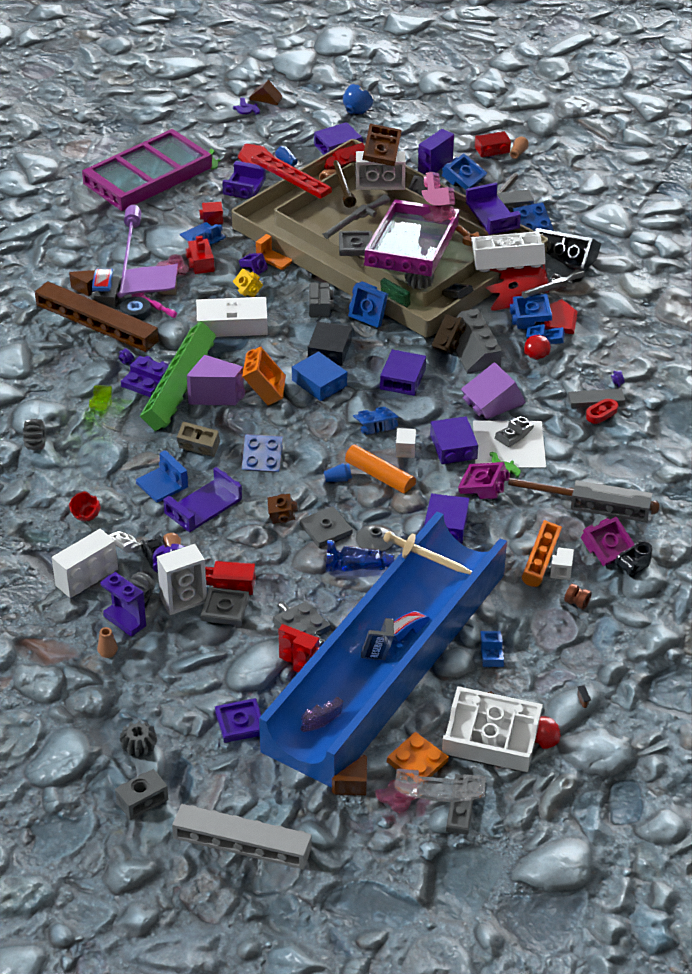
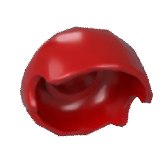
M534 335L526 340L524 353L530 358L537 360L550 354L551 345L546 337Z
M87 491L76 494L69 503V509L73 516L83 522L93 520L98 516L101 509L97 497L92 496Z
M540 716L535 743L540 744L543 749L554 747L560 742L559 726L553 718Z

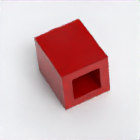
M202 203V210H199L200 220L203 219V223L207 222L210 225L223 224L222 203Z

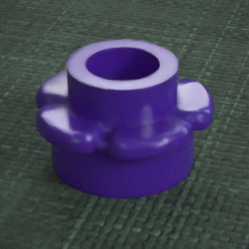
M126 348L123 351H119V360L124 365L127 363L131 365L134 360L133 354Z
M614 370L611 375L613 385L617 384L620 387V385L625 384L622 371Z

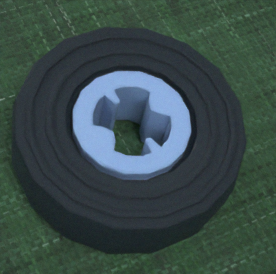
M129 297L121 302L120 312L142 321L149 317L151 305L146 298Z

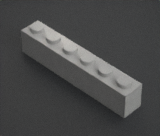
M181 804L172 824L173 839L303 870L312 849V834L304 831L266 824L258 820L253 821L236 815L223 814L215 810L210 811L193 805Z

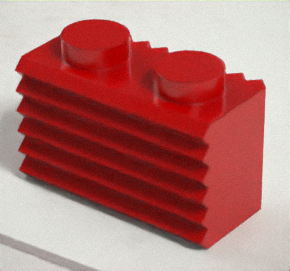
M505 131L475 136V148L482 158L498 154H509L511 139Z

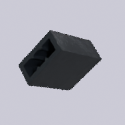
M318 321L308 345V357L320 352L338 366H343L352 341V326Z

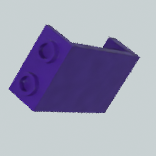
M497 183L466 189V204L489 235L519 229L521 222L520 212L510 213L497 196Z
M217 467L213 468V481L179 502L171 496L163 499L164 513L189 533L242 500V485Z

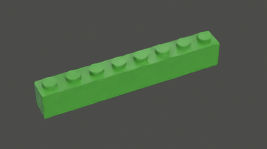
M202 321L189 330L140 415L154 431L169 425L171 422L170 417L175 414L177 405L183 400V394L188 391V373L204 355L208 356V350L214 345L213 341L217 335Z

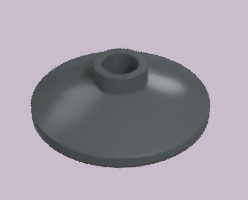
M371 524L358 531L356 542L364 551L382 553L391 549L394 545L389 541L388 543L384 541L385 533L391 531L393 535L395 534L384 525Z

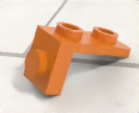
M265 234L256 241V253H263L266 263L281 270L292 263V259L272 250V236Z

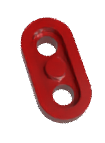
M603 399L587 409L586 419L593 424L601 423L617 413L618 403L613 399Z

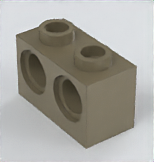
M183 422L177 435V441L181 449L215 457L220 444V437L217 430Z

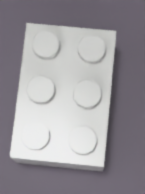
M356 151V190H405V151H397L395 166L362 160L364 151Z
M98 529L52 557L55 586L71 598L118 570L115 540L103 530Z
M192 544L157 556L160 599L169 615L204 604L207 597L205 559L197 546Z

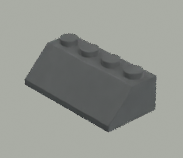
M479 309L461 311L456 318L460 316L465 320L466 329L459 338V345L455 352L466 373L483 371L494 362L501 367L502 350Z

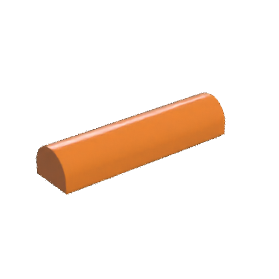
M356 444L352 445L346 452V462L403 494L416 484L414 476Z
M546 520L543 521L522 574V580L526 585L536 587L541 584L561 532V526Z

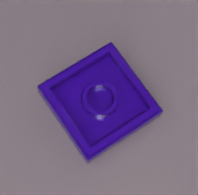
M256 698L214 706L224 743L260 736L259 718L261 717V712Z

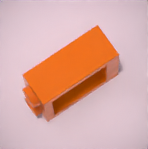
M261 346L248 351L245 357L242 377L267 405L283 399L286 375Z

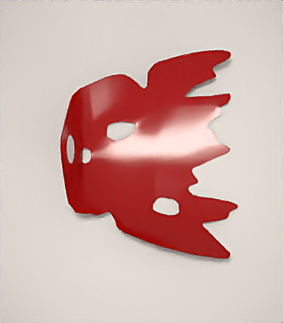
M542 264L543 269L541 267H531V265L524 266L521 269H515L514 267H507L506 270L490 269V271L501 273L500 279H504L501 283L486 287L491 293H500L491 310L496 311L509 308L510 304H513V297L522 296L523 291L548 284L545 265ZM517 282L518 287L509 289V284Z

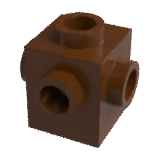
M290 493L267 497L268 514L273 524L296 520L295 512H298L296 500L293 501Z

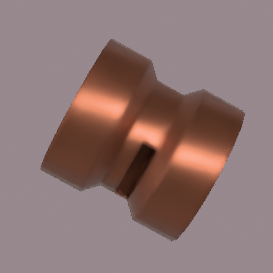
M572 583L566 591L564 601L569 604L574 603L578 608L584 610L590 602L592 592L587 589L582 590L579 586Z

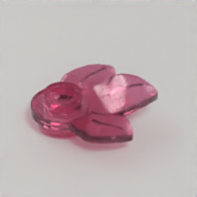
M450 205L428 206L431 213L423 215L422 218L426 221L442 223L455 217L456 211Z
M178 254L171 255L168 260L160 261L156 265L167 266L178 263L177 276L178 274H186L189 270L188 266L184 264L182 256Z
M394 779L388 783V788L376 789L375 795L380 802L389 803L393 811L404 812L408 810L411 801L419 797L420 790L418 787H408L404 780Z

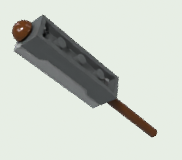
M509 478L508 482L509 486L571 496V510L646 523L649 511H651V515H654L660 510L659 503L656 500L651 501L652 493L578 480H576L574 488H563Z

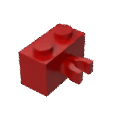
M196 236V240L188 241V248L185 249L186 257L189 258V266L193 268L194 273L214 272V256L208 239H203V236Z

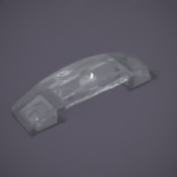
M397 769L395 789L407 795L433 801H468L485 796L486 776L464 774L463 780L423 777L419 776V770Z

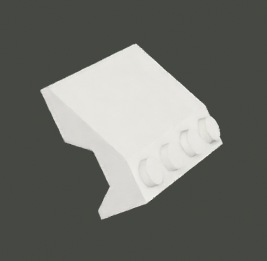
M539 231L471 237L476 270L481 272H487L494 268H497V270H506L507 267L521 269L524 266L540 267L541 264H545V245L541 242Z
M457 687L446 735L443 736L442 752L446 755L528 772L543 704Z

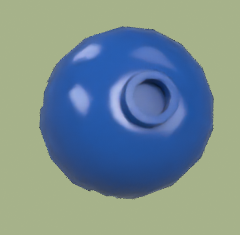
M351 84L344 92L343 104L351 114H364L373 105V98L367 90L362 91L359 89L361 86Z

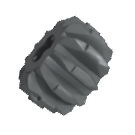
M405 273V282H407V286H412V289H427V287L432 286L434 273L432 277Z
M42 419L26 420L24 423L23 441L24 446L28 450L43 449L46 445V428Z
M137 572L128 581L143 591L144 604H146L153 594L155 580L145 573Z
M139 720L136 724L130 722L129 727L123 726L122 733H120L121 747L123 751H127L129 756L136 754L137 757L140 754L147 756L148 751H154L157 742L154 726H150L148 721L141 724Z

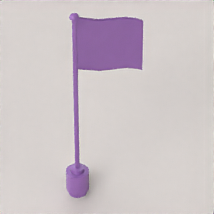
M130 205L125 210L124 223L129 227L120 291L117 293L119 298L135 293L175 289L178 263L167 266L140 267L126 270L132 229L138 227L141 221L142 212L136 205Z

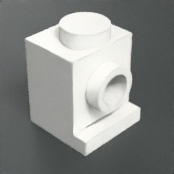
M558 548L557 556L553 555L550 578L570 580L574 549Z

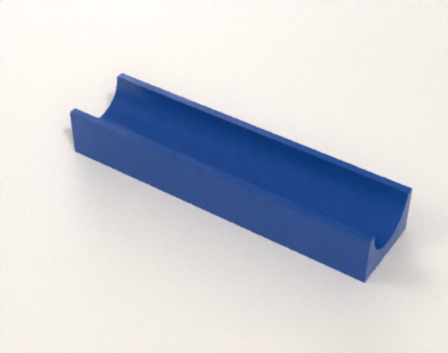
M436 512L415 536L414 544L460 563L471 570L472 573L469 575L457 572L414 552H410L406 558H403L401 552L259 718L260 752L332 788V778L359 759L503 578L507 541L500 538L488 552L469 549L451 535L445 524L444 514ZM413 611L429 616L430 620L417 634L409 631L400 642L393 640L385 660L361 658V651L368 631H381L385 618L396 620Z

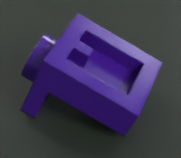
M250 253L239 260L241 267L252 268L253 272L257 275L268 269L263 253Z

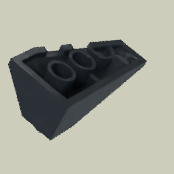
M536 228L535 232L539 231L541 235L548 238L547 254L565 266L585 271L597 260L601 243L595 239Z

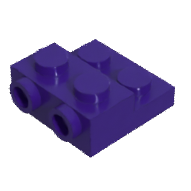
M139 356L130 365V372L121 380V387L151 397L169 365L164 361L160 363L153 361L149 356Z

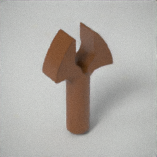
M458 225L456 227V231L463 236L462 243L464 245L472 247L471 237H480L478 232L470 234L462 226Z

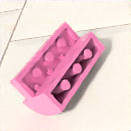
M426 173L424 185L428 187V190H422L424 199L433 205H454V188H441L439 173Z

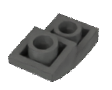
M519 416L510 420L507 428L496 432L494 439L510 447L525 437L534 428V424L528 421L527 418Z

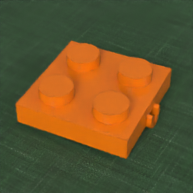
M415 731L387 756L386 762L399 771L400 777H407L418 787H421L448 762L449 756Z

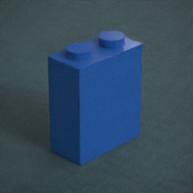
M317 352L292 366V381L319 401H322L347 386V371L320 352Z

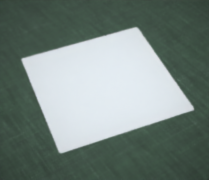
M473 421V431L478 443V459H475V464L492 463L490 452H495L500 461L510 463L513 460L514 465L517 467L546 468L542 421H530L534 424V428L520 441L510 447L494 439L496 432L508 427L509 421Z

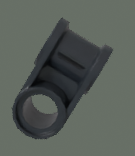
M156 535V538L150 540H140L143 555L147 558L152 569L153 553L158 547L164 545L160 535Z
M644 541L638 542L626 551L621 552L615 559V565L622 567L630 577L636 575L651 564L652 545Z

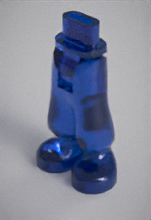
M328 540L326 572H334L336 570L349 572L360 569L385 570V567H389L394 562L395 555L386 554V551H383L382 554L380 550L354 546H344L341 550H338L335 542Z

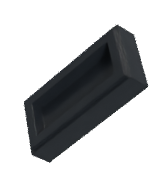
M455 283L442 292L444 297L460 299L474 290L472 285Z

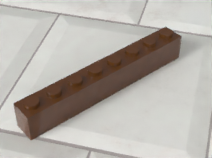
M47 281L34 291L37 306L139 350L147 352L159 342L158 327Z

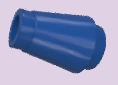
M280 146L276 150V158L293 167L296 166L298 160L287 147Z
M342 463L327 471H323L326 482L348 481V479L352 478L349 464L344 465Z

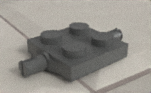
M280 601L277 607L283 612L273 616V623L278 628L284 624L320 638L321 647L325 641L320 636L329 632L331 625L306 601L292 608L284 601L282 603Z

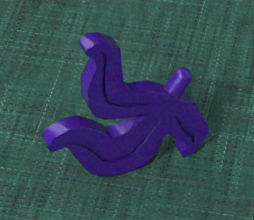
M243 97L240 98V106H233V110H237L242 115H248L252 112L255 115L260 113L257 104H247Z

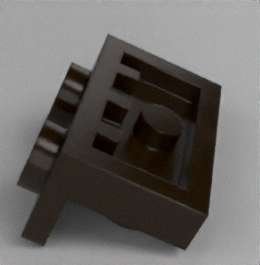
M446 314L432 343V347L452 354L459 345L461 334L465 332V320L460 316L456 318Z

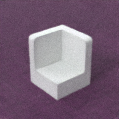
M397 428L396 457L415 458L416 429Z

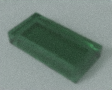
M386 278L380 280L381 291L389 294L388 298L406 308L411 305L409 291Z

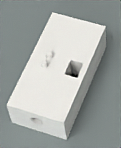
M266 297L196 300L197 324L202 321L217 335L216 337L268 335Z

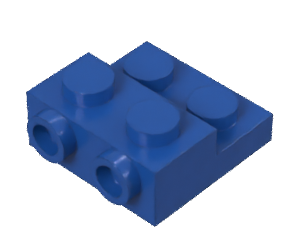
M463 153L459 157L456 156L450 164L447 163L443 167L441 176L452 185L458 183L466 190L474 187L484 179L487 172Z
M363 281L356 283L352 290L353 297L349 304L350 311L348 316L377 328L381 327L389 294L377 290L376 286Z
M547 294L533 295L527 298L522 296L513 297V304H510V314H514L512 315V323L517 326V329H527L528 326H535V322L552 321V312Z

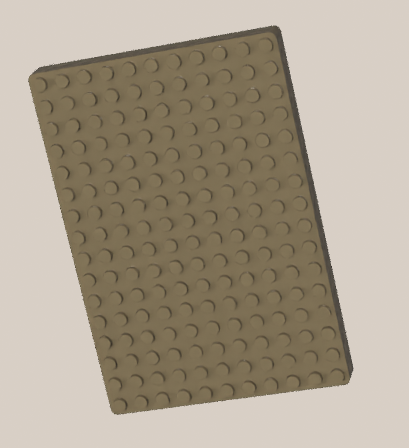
M350 139L299 170L319 180V174L325 170L326 160L333 156L334 151L362 142ZM351 162L343 167L342 171L350 193L354 194L357 200L356 205L351 208L345 207L343 203L344 193L335 172L321 181L332 187V193L322 199L282 179L232 209L233 229L254 241H257L265 234L272 236L273 251L292 259L293 263L353 296L352 290L355 284L362 281L376 286L377 290L389 294L384 314L424 337H431L438 332L446 314L456 317L461 311L470 310L493 294L486 287L504 281V279H500L501 273L476 270L473 248L462 243L463 236L456 230L434 271L432 286L427 287V289H412V286H407V282H405L406 272L364 266L365 256H339V231L328 239L322 233H325L347 218L361 205L370 204L384 194L390 198V203L373 209L377 211L375 217L368 215L364 218H359L340 231H372L374 235L394 200L433 205L427 202L423 196L408 189L415 174L422 178L426 177V175L408 166H405V190H356V162ZM440 183V187H442V188H446V187H447L446 185ZM455 190V204L440 206L459 209L458 225L462 226L470 234L478 232L480 236L535 232L520 224L519 229L489 235L466 204V196ZM395 219L390 229L443 237L448 227ZM387 234L381 245L435 253L439 242ZM540 234L541 242L545 245L546 257L548 238ZM455 283L472 285L474 290L460 299L444 297L442 292Z

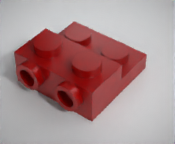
M284 624L278 629L279 658L293 663V671L299 672L320 648V638Z

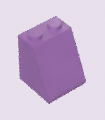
M204 355L187 375L188 403L191 405H236L245 395V379L242 377L243 367Z
M495 362L461 388L464 394L462 398L468 406L472 404L478 416L482 414L486 419L526 403L516 382Z

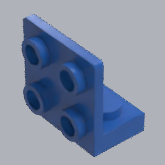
M166 450L159 453L160 468L136 479V484L156 503L188 488L187 470Z

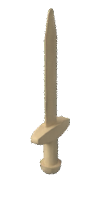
M391 531L386 532L383 537L386 543L389 541L403 548V558H406L410 552H414L457 572L469 575L472 573L471 570L460 563L414 544L415 534L413 533L407 540L393 535Z

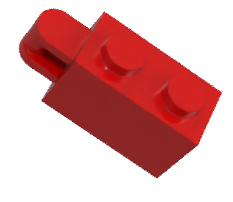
M364 143L334 151L333 156L326 160L325 170H334L333 162L335 160L340 162L341 168L351 162H356V151H364Z
M215 561L214 567H205L206 585L215 588L249 592V595H253L256 579L255 564Z

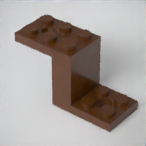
M370 123L362 160L395 166L402 130Z

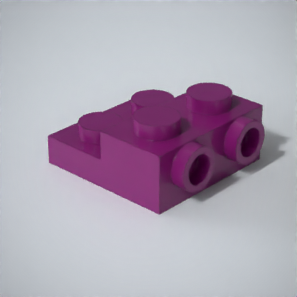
M504 462L469 464L458 486L459 493H478L480 499L497 498L499 493L504 492V482L509 481V470L506 469Z
M617 517L612 519L606 518L599 525L586 527L580 537L590 554L595 553L603 567L615 562L616 557L621 552L635 545Z

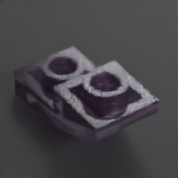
M336 697L332 702L328 701L323 708L316 705L313 709L306 710L301 718L302 725L300 730L303 732L312 731L330 723L341 714L344 701Z

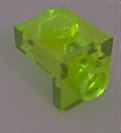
M94 385L93 397L89 400V407L94 408L96 411H104L112 404V386Z

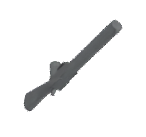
M384 194L370 204L361 205L351 215L325 233H322V235L328 239L354 220L368 215L375 217L377 211L373 209L390 203V198Z
M578 269L566 277L555 273L552 276L551 283L523 291L522 297L527 298L551 289L565 287L568 283L571 284L572 280L584 277L585 273Z

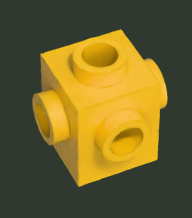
M243 268L233 280V283L239 288L238 292L245 297L247 295L255 297L263 286L259 280L260 277L256 273H250Z

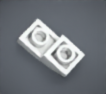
M117 531L109 535L115 540V545L127 553L138 551L140 543L129 534Z

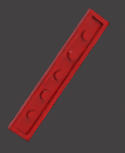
M263 150L251 156V162L320 199L332 193V187Z

